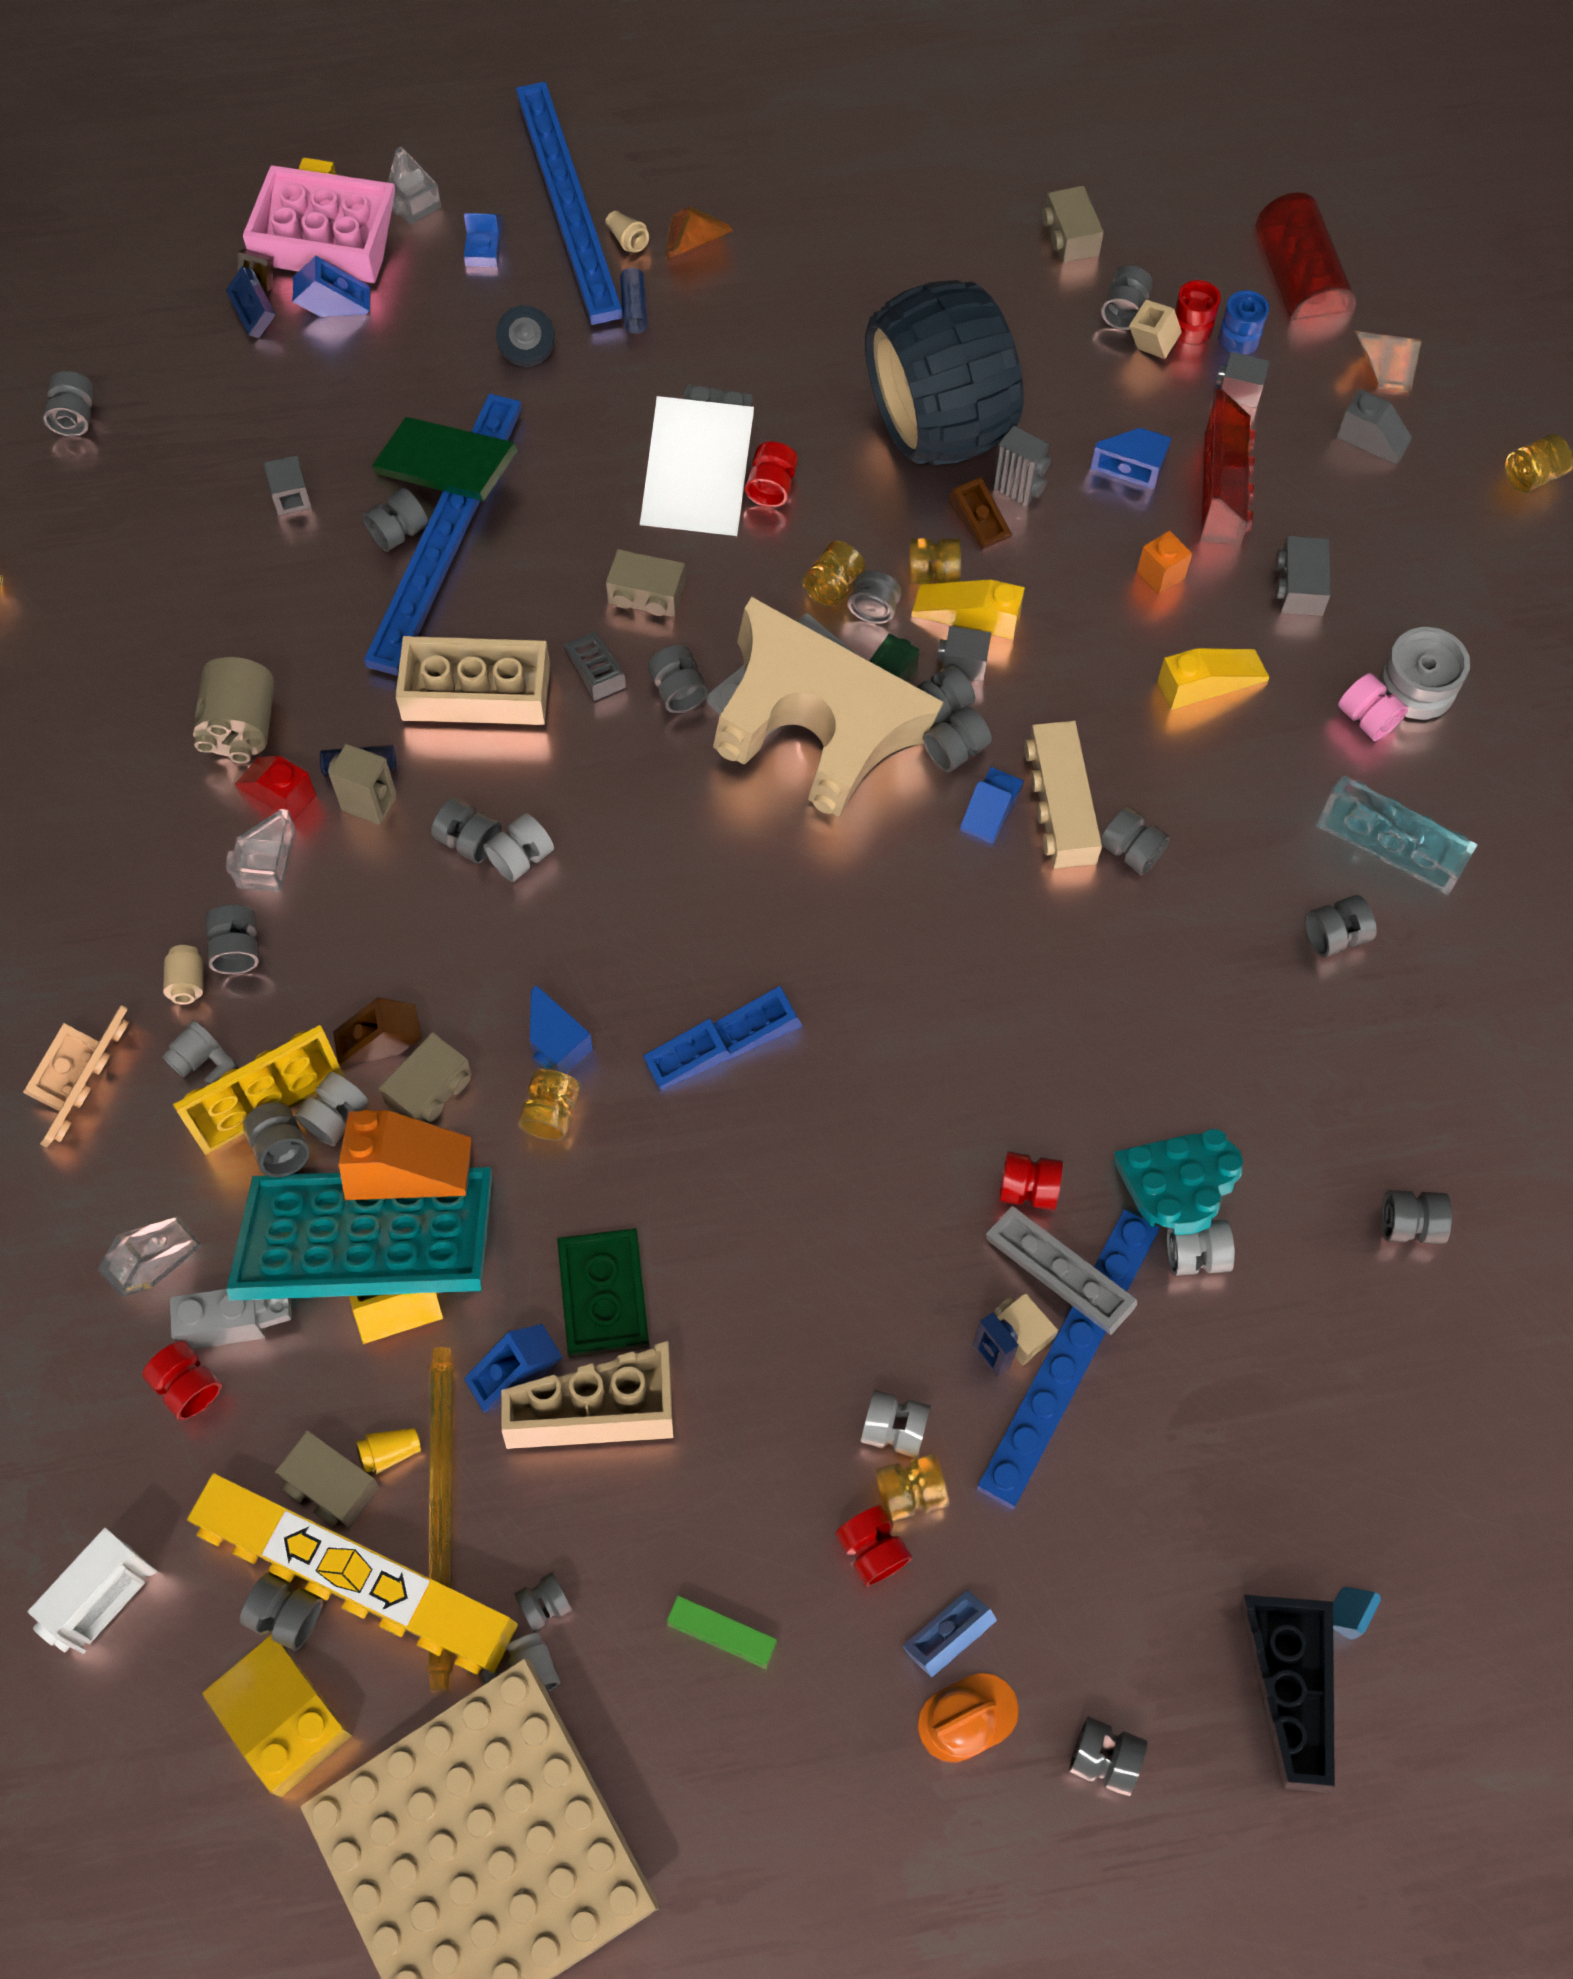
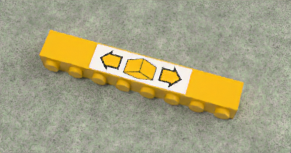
M214 1473L187 1518V1521L199 1527L196 1534L199 1538L219 1547L222 1540L235 1545L232 1554L255 1565L259 1557L271 1563L268 1572L290 1583L294 1576H297L308 1582L304 1590L328 1601L331 1594L345 1600L341 1606L344 1610L362 1619H365L367 1613L370 1612L382 1618L378 1625L379 1627L402 1638L405 1631L420 1637L416 1645L440 1657L443 1649L458 1656L454 1662L455 1665L477 1676L481 1668L493 1674L495 1673L518 1626L510 1617Z

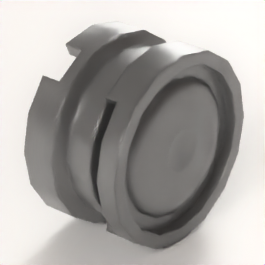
M864 571L856 576L853 583V592L849 595L847 605L856 617L866 622L883 624L889 622L894 617L896 604L899 602L902 589L894 578L885 573Z

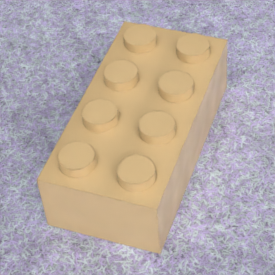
M403 636L395 696L401 719L404 721L545 725L550 673L547 641Z

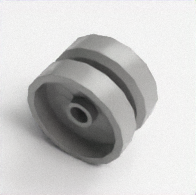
M1424 626L1410 629L1397 638L1382 669L1379 680L1387 687V696L1395 694L1408 707L1406 717L1421 720L1439 717L1450 709L1470 671V656L1464 644L1449 632L1440 628Z

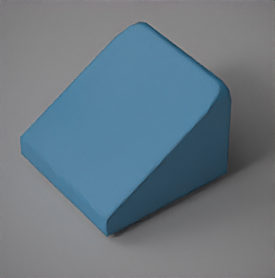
M1343 1587L1333 1603V1629L1350 1640L1364 1634L1382 1600L1380 1599L1381 1595L1372 1591Z

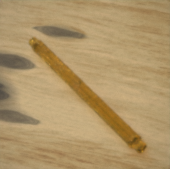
M437 1347L432 1349V1364L429 1365V1578L451 1588L452 1372L454 1371V1365L451 1364V1349ZM443 1649L440 1657L428 1652L426 1673L429 1674V1691H448L449 1673L453 1672L451 1652Z

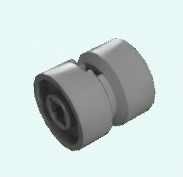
M523 813L507 826L508 833L499 832L483 845L484 851L494 867L511 882H515L530 869L531 861L538 863L554 850L552 840L545 829L528 813Z
M329 1072L315 1089L317 1097H308L294 1117L313 1136L330 1146H335L344 1135L348 1112L364 1110L369 1104V1100L350 1081L334 1072Z
M1213 1220L1208 1229L1196 1234L1175 1235L1174 1228H1167L1168 1262L1174 1276L1198 1274L1200 1268H1204L1207 1273L1231 1272L1233 1270L1235 1256L1231 1227L1227 1220Z
M874 1390L860 1442L879 1448L892 1444L895 1452L917 1458L931 1405L909 1399L904 1404H900L897 1396ZM895 1419L906 1423L905 1430L893 1429Z

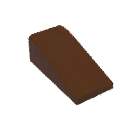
M982 476L951 490L947 497L951 506L982 550L1012 537V533Z

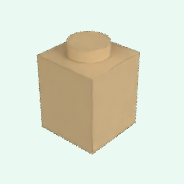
M1145 300L1129 325L1137 349L1162 358H1166L1182 333L1174 308L1150 300Z
M1026 1293L1016 1301L1012 1297L1008 1298L994 1311V1314L1000 1321L1005 1319L1015 1330L1018 1336L1016 1342L1019 1344L1015 1358L1022 1366L1054 1342L1058 1329Z

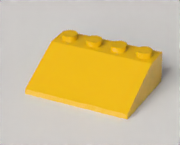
M318 1025L309 1031L295 1034L289 1042L274 1050L260 1053L254 1061L247 1065L225 1072L219 1080L212 1084L190 1091L185 1095L184 1099L173 1105L203 1153L207 1155L245 1134L243 1122L247 1115L255 1108L272 1102L283 1103L292 1108L307 1100L308 1097L316 1095L315 1089L329 1072H334L342 1077L344 1075L321 1025Z

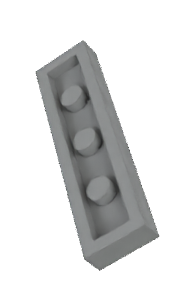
M1013 1206L986 1233L987 1240L1110 1335L1138 1306L1136 1298Z

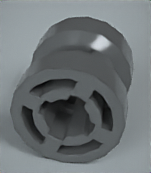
M553 1572L542 1577L539 1585L534 1588L525 1587L514 1593L534 1633L545 1627L547 1620L554 1616L563 1617L572 1611ZM539 1598L542 1599L545 1605V1608L543 1609L537 1601V1599Z

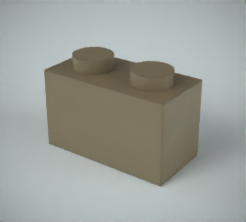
M1079 186L1048 192L1046 206L1042 208L1041 212L1042 222L1045 227H1049L1052 246L1054 250L1059 251L1063 263L1099 256L1104 231L1085 187Z
M617 549L606 581L608 603L615 604L620 608L647 611L657 616L675 617L686 585L685 563Z
M345 744L340 754L332 758L328 769V774L341 810L381 825L397 797L386 758Z
M432 1032L379 1089L385 1103L397 1113L430 1123L440 1115L444 1107L443 1104L453 1094L457 1095L465 1089L472 1073L467 1058Z
M308 1430L275 1471L284 1482L280 1489L298 1503H301L304 1498L308 1499L317 1506L313 1513L331 1527H334L339 1522L349 1529L380 1488L372 1476Z

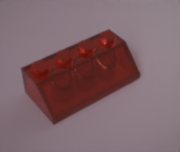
M1216 389L1204 433L1200 541L1241 545L1245 532H1251L1254 513L1253 511H1248V504H1252L1254 495V484L1249 483V477L1252 478L1255 466V457H1250V451H1253L1256 431L1250 430L1251 416L1224 390Z

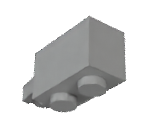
M227 1289L170 1297L171 1337L175 1342H187L192 1349L264 1339L266 1327L292 1319L290 1298L229 1301Z

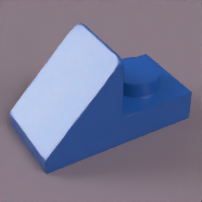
M464 213L467 231L464 251L465 266L497 267L503 221L502 214Z
M990 767L984 781H978L960 830L993 844L1023 788L1024 780Z

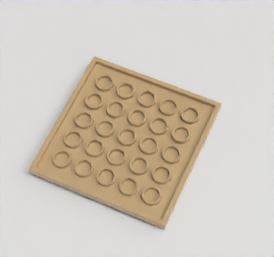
M523 1659L300 1806L381 1979H553L661 1908L530 1659Z

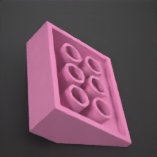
M271 165L243 233L246 249L273 256V268L300 271L316 255L360 281L375 283L384 258L395 185L393 183Z

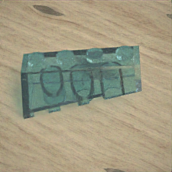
M1343 776L1334 786L1316 825L1447 895L1451 892L1478 845L1468 840L1463 834L1453 832L1435 823L1430 817L1420 815L1402 806L1397 800L1387 798L1369 789L1364 783L1354 781L1346 776Z

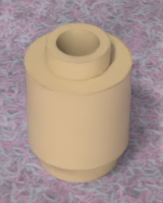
M190 945L174 946L169 949V954L164 959L163 993L176 1004H190L203 994L204 960L196 947Z

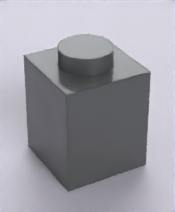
M1231 352L1228 365L1221 364L1215 384L1222 385L1218 399L1257 408L1270 361Z
M295 455L264 462L270 492L278 516L311 509L298 456Z
M949 626L947 640L940 639L937 660L943 661V668L948 665H954L968 679L984 681L991 632Z

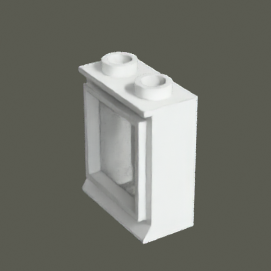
M104 1528L27 1611L38 1622L33 1627V1630L50 1645L53 1646L55 1644L63 1652H66L71 1647L84 1654L86 1650L82 1646L85 1643L90 1644L145 1584L143 1580L145 1577L154 1575L158 1571L127 1543H124L107 1528Z

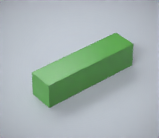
M677 1596L667 1619L668 1626L767 1669L777 1645V1639L680 1596Z

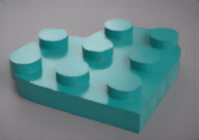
M1210 1129L1204 1133L1188 1134L1114 1152V1164L1139 1212L1150 1226L1154 1227L1155 1223H1158L1163 1227L1174 1228L1175 1235L1196 1234L1211 1226V1220L1220 1212L1221 1196L1234 1190V1183L1243 1174L1241 1151L1231 1141L1226 1140L1227 1137L1223 1131Z

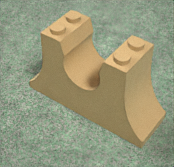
M751 597L744 608L737 640L744 659L745 674L719 717L713 748L717 749L719 754L727 760H737L745 765L761 750L765 737L775 728L783 725H799L811 730L821 740L824 748L813 778L808 800L821 812L826 814L832 813L840 817L862 779L877 763L905 747L924 745V733L933 728L944 702Z

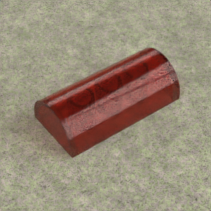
M1296 192L1283 195L1270 202L1260 212L1255 227L1291 321L1353 312L1356 302L1315 198L1307 193Z

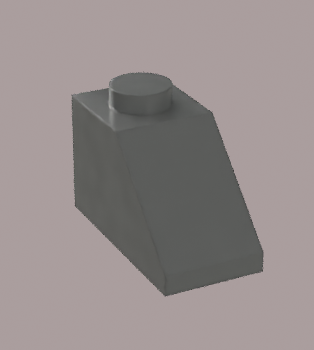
M1359 389L1345 412L1336 438L1397 465L1410 444L1412 436L1391 402Z

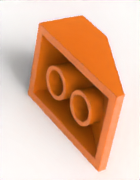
M389 1110L349 1111L339 1158V1170L345 1200L466 1196L472 1138Z

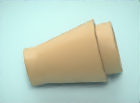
M616 210L607 216L606 226L613 232L625 251L636 253L646 247L649 241V233L644 223L623 215Z

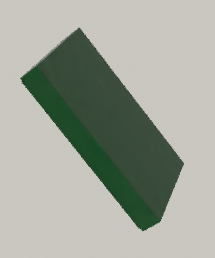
M637 1228L557 1238L568 1357L573 1358L650 1348Z

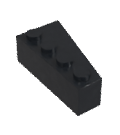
M1243 1595L1241 1601L1242 1614L1284 1789L1330 1793L1335 1787L1333 1601Z

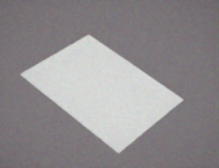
M657 396L640 525L737 536L754 407Z

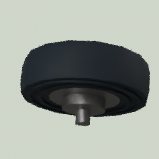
M520 305L509 309L502 315L496 327V342L500 352L509 362L517 366L531 367L541 364L549 357L554 347L555 331L551 320L543 311L533 306Z

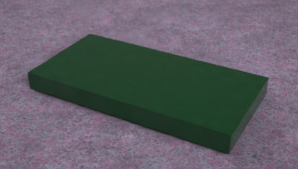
M405 417L372 464V468L378 475L485 501L518 449L515 443Z

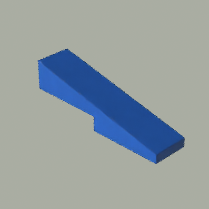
M781 986L714 1023L710 1018L648 1052L643 1057L658 1087L663 1090L801 1028L803 1025Z

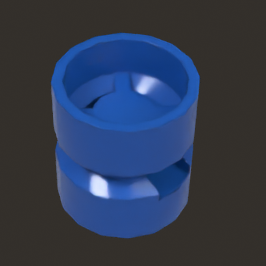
M1244 290L1232 294L1228 299L1218 335L1219 343L1226 351L1245 355L1255 351L1259 346L1269 312L1268 301L1261 294Z

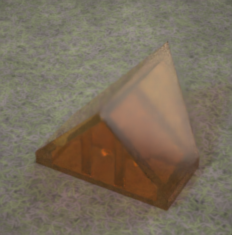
M691 206L684 208L671 217L665 251L667 260L731 233V226Z
M1356 331L1376 376L1377 388L1410 392L1422 340L1405 336Z

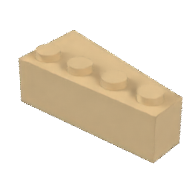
M668 1341L655 1344L654 1349L637 1354L632 1351L618 1355L617 1360L593 1366V1363L577 1367L578 1371L556 1377L554 1374L501 1390V1430L506 1449L674 1438Z

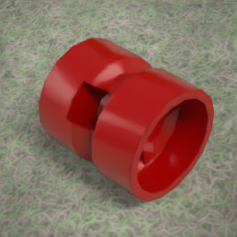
M1192 280L1180 288L1175 313L1182 331L1178 340L1183 343L1200 344L1206 342L1211 337L1221 295L1217 287L1210 282Z
M774 441L764 442L756 449L752 462L753 467L749 472L745 485V492L754 503L770 508L779 507L788 500L792 479L798 465V456L792 448L783 443Z
M1007 1151L999 1202L1022 1205L1025 1200H1028L1034 1208L1055 1211L1060 1191L1063 1161L1040 1157L1036 1162H1033L1030 1155Z
M177 1341L159 1351L146 1364L142 1372L143 1379L159 1396L164 1395L163 1403L180 1421L188 1420L205 1410L222 1390L221 1382L208 1367L200 1366L201 1363L198 1360V1355L185 1341Z
M876 1505L856 1515L835 1532V1536L846 1555H854L856 1557L853 1567L865 1587L872 1586L891 1576L913 1558L901 1536H892L891 1531L894 1525L882 1505Z

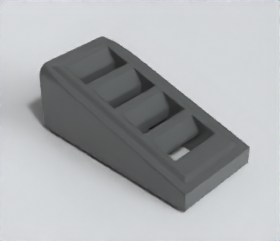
M596 631L564 644L565 651L594 701L626 688L625 675ZM592 644L594 645V647H592V648H590V649H587V650L582 651V652H580V653L577 652L578 650H580V649H582V648H585V647L590 646V645H592ZM596 653L599 654L598 656H596V657H594V658H591V659H589V660L583 661V659L586 658V657H588V656H591V655L596 654ZM601 662L604 663L603 665H600V666H598V667H595V668L589 670V667H591V666H594V665H596V664H598V663H601ZM607 670H608V672H609V673H607V674H605V675H602V676H600V677H598V678H595V677H594V676H596V675H598V674H600V673H603V672H605V671H607Z

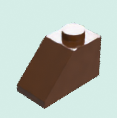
M379 997L333 1031L338 1064L344 1067L398 1056L422 1039L415 1004Z

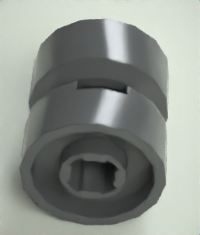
M1129 265L1122 266L1113 273L1101 310L1102 317L1107 324L1117 329L1130 330V323L1145 300H1149L1152 291L1153 280L1147 271L1140 267Z
M60 371L51 376L47 391L48 399L45 403L43 415L44 423L50 430L70 437L86 433L89 428L90 408L94 396V385L84 375L72 371Z
M405 488L389 496L386 499V505L379 503L362 514L368 532L386 552L404 542L405 534L413 536L428 524V519L422 506L413 494Z
M672 645L666 647L650 659L648 670L655 685L659 688L661 699L669 712L684 713L696 708L706 700L708 696L707 685L701 673L697 670L695 659L687 646Z
M954 665L946 666L933 675L931 681H924L917 686L922 691L944 702L933 727L941 722L946 723L949 721L952 712L956 713L963 707H969L975 703L976 697L970 681Z
M965 706L951 715L947 723L941 722L924 733L923 741L928 754L935 764L943 771L951 772L966 762L968 756L973 757L990 746L992 737L986 722L973 708Z
M454 797L448 800L437 813L432 824L431 835L434 839L451 849L456 847L457 853L478 864L487 858L483 845L497 833L501 832L502 826L498 821L482 812L477 813L476 808L458 797Z
M1127 806L1108 825L1101 837V844L1116 857L1125 854L1124 862L1137 873L1143 875L1161 857L1171 838L1158 827L1151 825L1145 827L1146 819L1130 806Z
M1359 895L1337 901L1334 907L1325 905L1311 910L1305 915V929L1310 944L1315 952L1324 958L1344 951L1347 945L1356 947L1370 942L1376 937L1377 930L1373 912L1366 900Z
M223 905L207 912L205 924L206 936L209 940L207 955L210 969L222 974H240L257 967L259 954L258 943L255 939L257 928L254 911L242 905Z
M266 1103L255 1108L247 1115L243 1122V1131L250 1146L253 1148L255 1158L264 1174L278 1178L289 1176L306 1164L310 1155V1149L290 1107L283 1103Z
M1387 1190L1383 1199L1381 1217L1385 1240L1408 1242L1416 1236L1420 1243L1446 1244L1452 1225V1209L1448 1194L1421 1192L1418 1198H1416L1413 1191Z
M268 1572L257 1581L248 1595L240 1615V1624L261 1635L272 1632V1640L295 1652L304 1645L311 1635L321 1614L323 1600L302 1588L294 1592L291 1591L290 1582Z
M1088 1716L1077 1739L1069 1766V1773L1089 1782H1093L1097 1778L1103 1779L1104 1788L1129 1797L1141 1771L1147 1749V1740L1125 1731L1118 1736L1114 1735L1111 1725ZM1100 1753H1107V1754H1109V1755H1108V1758H1106L1103 1754H1100Z

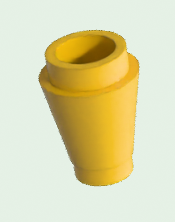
M414 1427L367 1433L364 1439L355 1441L362 1469L366 1473L374 1471L375 1474H378L412 1456L414 1453L421 1452L419 1439Z

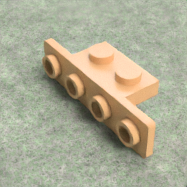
M121 1005L99 1041L65 1023L61 1026L23 1093L58 1110L40 1145L47 1148L53 1139L59 1142L63 1139L72 1121L66 1119L67 1114L73 1105L78 1108L81 1107L91 1090V1087L85 1085L92 1072L100 1074L110 1057V1054L104 1051L111 1039L118 1042L129 1021L123 1019L128 1010L127 1007Z

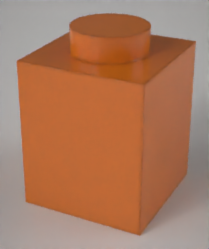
M1169 530L1143 546L1137 573L1159 595L1185 579L1192 553Z

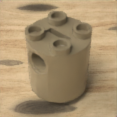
M221 657L210 660L203 666L193 728L194 747L198 751L228 756L231 761L236 763H248L251 761L252 755H256L265 749L268 741L275 684L272 673L265 666L242 657Z

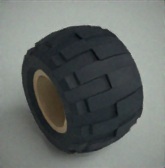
M958 280L929 282L903 291L887 301L880 311L874 312L873 316L870 317L865 333V356L871 387L883 422L895 445L906 457L916 464L926 462L932 465L958 463L985 453L999 444L1013 425H1018L1024 405V388L1016 346L999 306L981 286L972 281L963 283Z

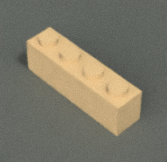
M1065 721L1032 725L1030 739L1024 742L1026 760L1032 761L1034 769L1031 771L1030 776L1032 791L1039 793L1040 802H1037V817L1040 824L1045 823L1046 833L1043 835L1045 855H1051L1054 869L1097 864L1102 844L1076 722Z

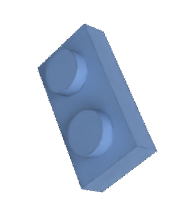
M966 1590L903 1645V1648L908 1656L932 1678L974 1640L979 1638L997 1619L989 1607Z

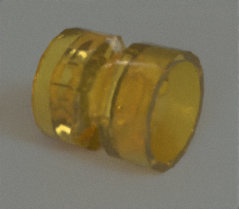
M1549 434L1533 442L1530 446H1524L1508 454L1505 469L1507 477L1514 488L1521 493H1528L1547 482H1552L1570 473L1573 466V457L1568 443L1561 436Z
M930 538L910 539V584H930L932 579H937L939 583L960 581L961 543L959 538H940L937 544L933 543Z
M832 541L819 556L818 561L803 576L802 585L808 595L817 603L830 608L837 607L850 591L856 576L865 571L866 564L859 552L845 542Z
M547 1069L534 1071L527 1090V1096L530 1100H526L523 1103L518 1126L526 1133L541 1139L564 1140L567 1137L572 1121V1114L569 1110H573L576 1107L581 1084L573 1077L562 1072Z
M931 1453L910 1460L909 1466L905 1468L900 1463H895L876 1469L881 1499L892 1523L914 1517L916 1509L930 1513L949 1506L945 1481L935 1454Z

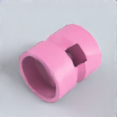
M1369 673L1357 680L1344 693L1338 703V707L1352 721L1360 720V729L1373 741H1378L1389 734L1402 721L1408 711V707L1395 694L1387 696V687L1373 673Z

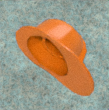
M978 1673L965 1677L936 1692L925 1702L919 1713L918 1720L921 1742L930 1754L942 1761L956 1763L972 1758L1002 1742L1012 1733L1018 1722L1019 1714L1016 1694L1006 1681L996 1675Z

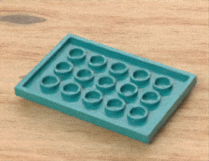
M491 1167L469 1168L466 1196L345 1200L340 1173L291 1174L279 1178L268 1175L252 1176L227 1284L229 1301L481 1291L492 1189Z

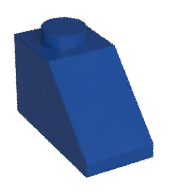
M315 255L293 276L292 302L319 317L366 315L370 311V286Z
M1137 428L1099 441L1094 449L1090 469L1154 489L1166 462L1172 438L1158 432Z
M536 985L531 990L530 1043L533 1052L531 1058L541 1071L546 1074L551 1071L561 1080L593 1050L591 1034Z
M543 1324L509 1331L468 1373L464 1380L485 1413L501 1405V1390L543 1378L563 1357Z

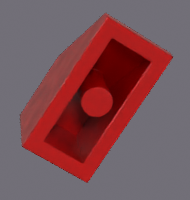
M279 755L258 757L235 783L237 788L292 821L296 820L316 796L308 772Z

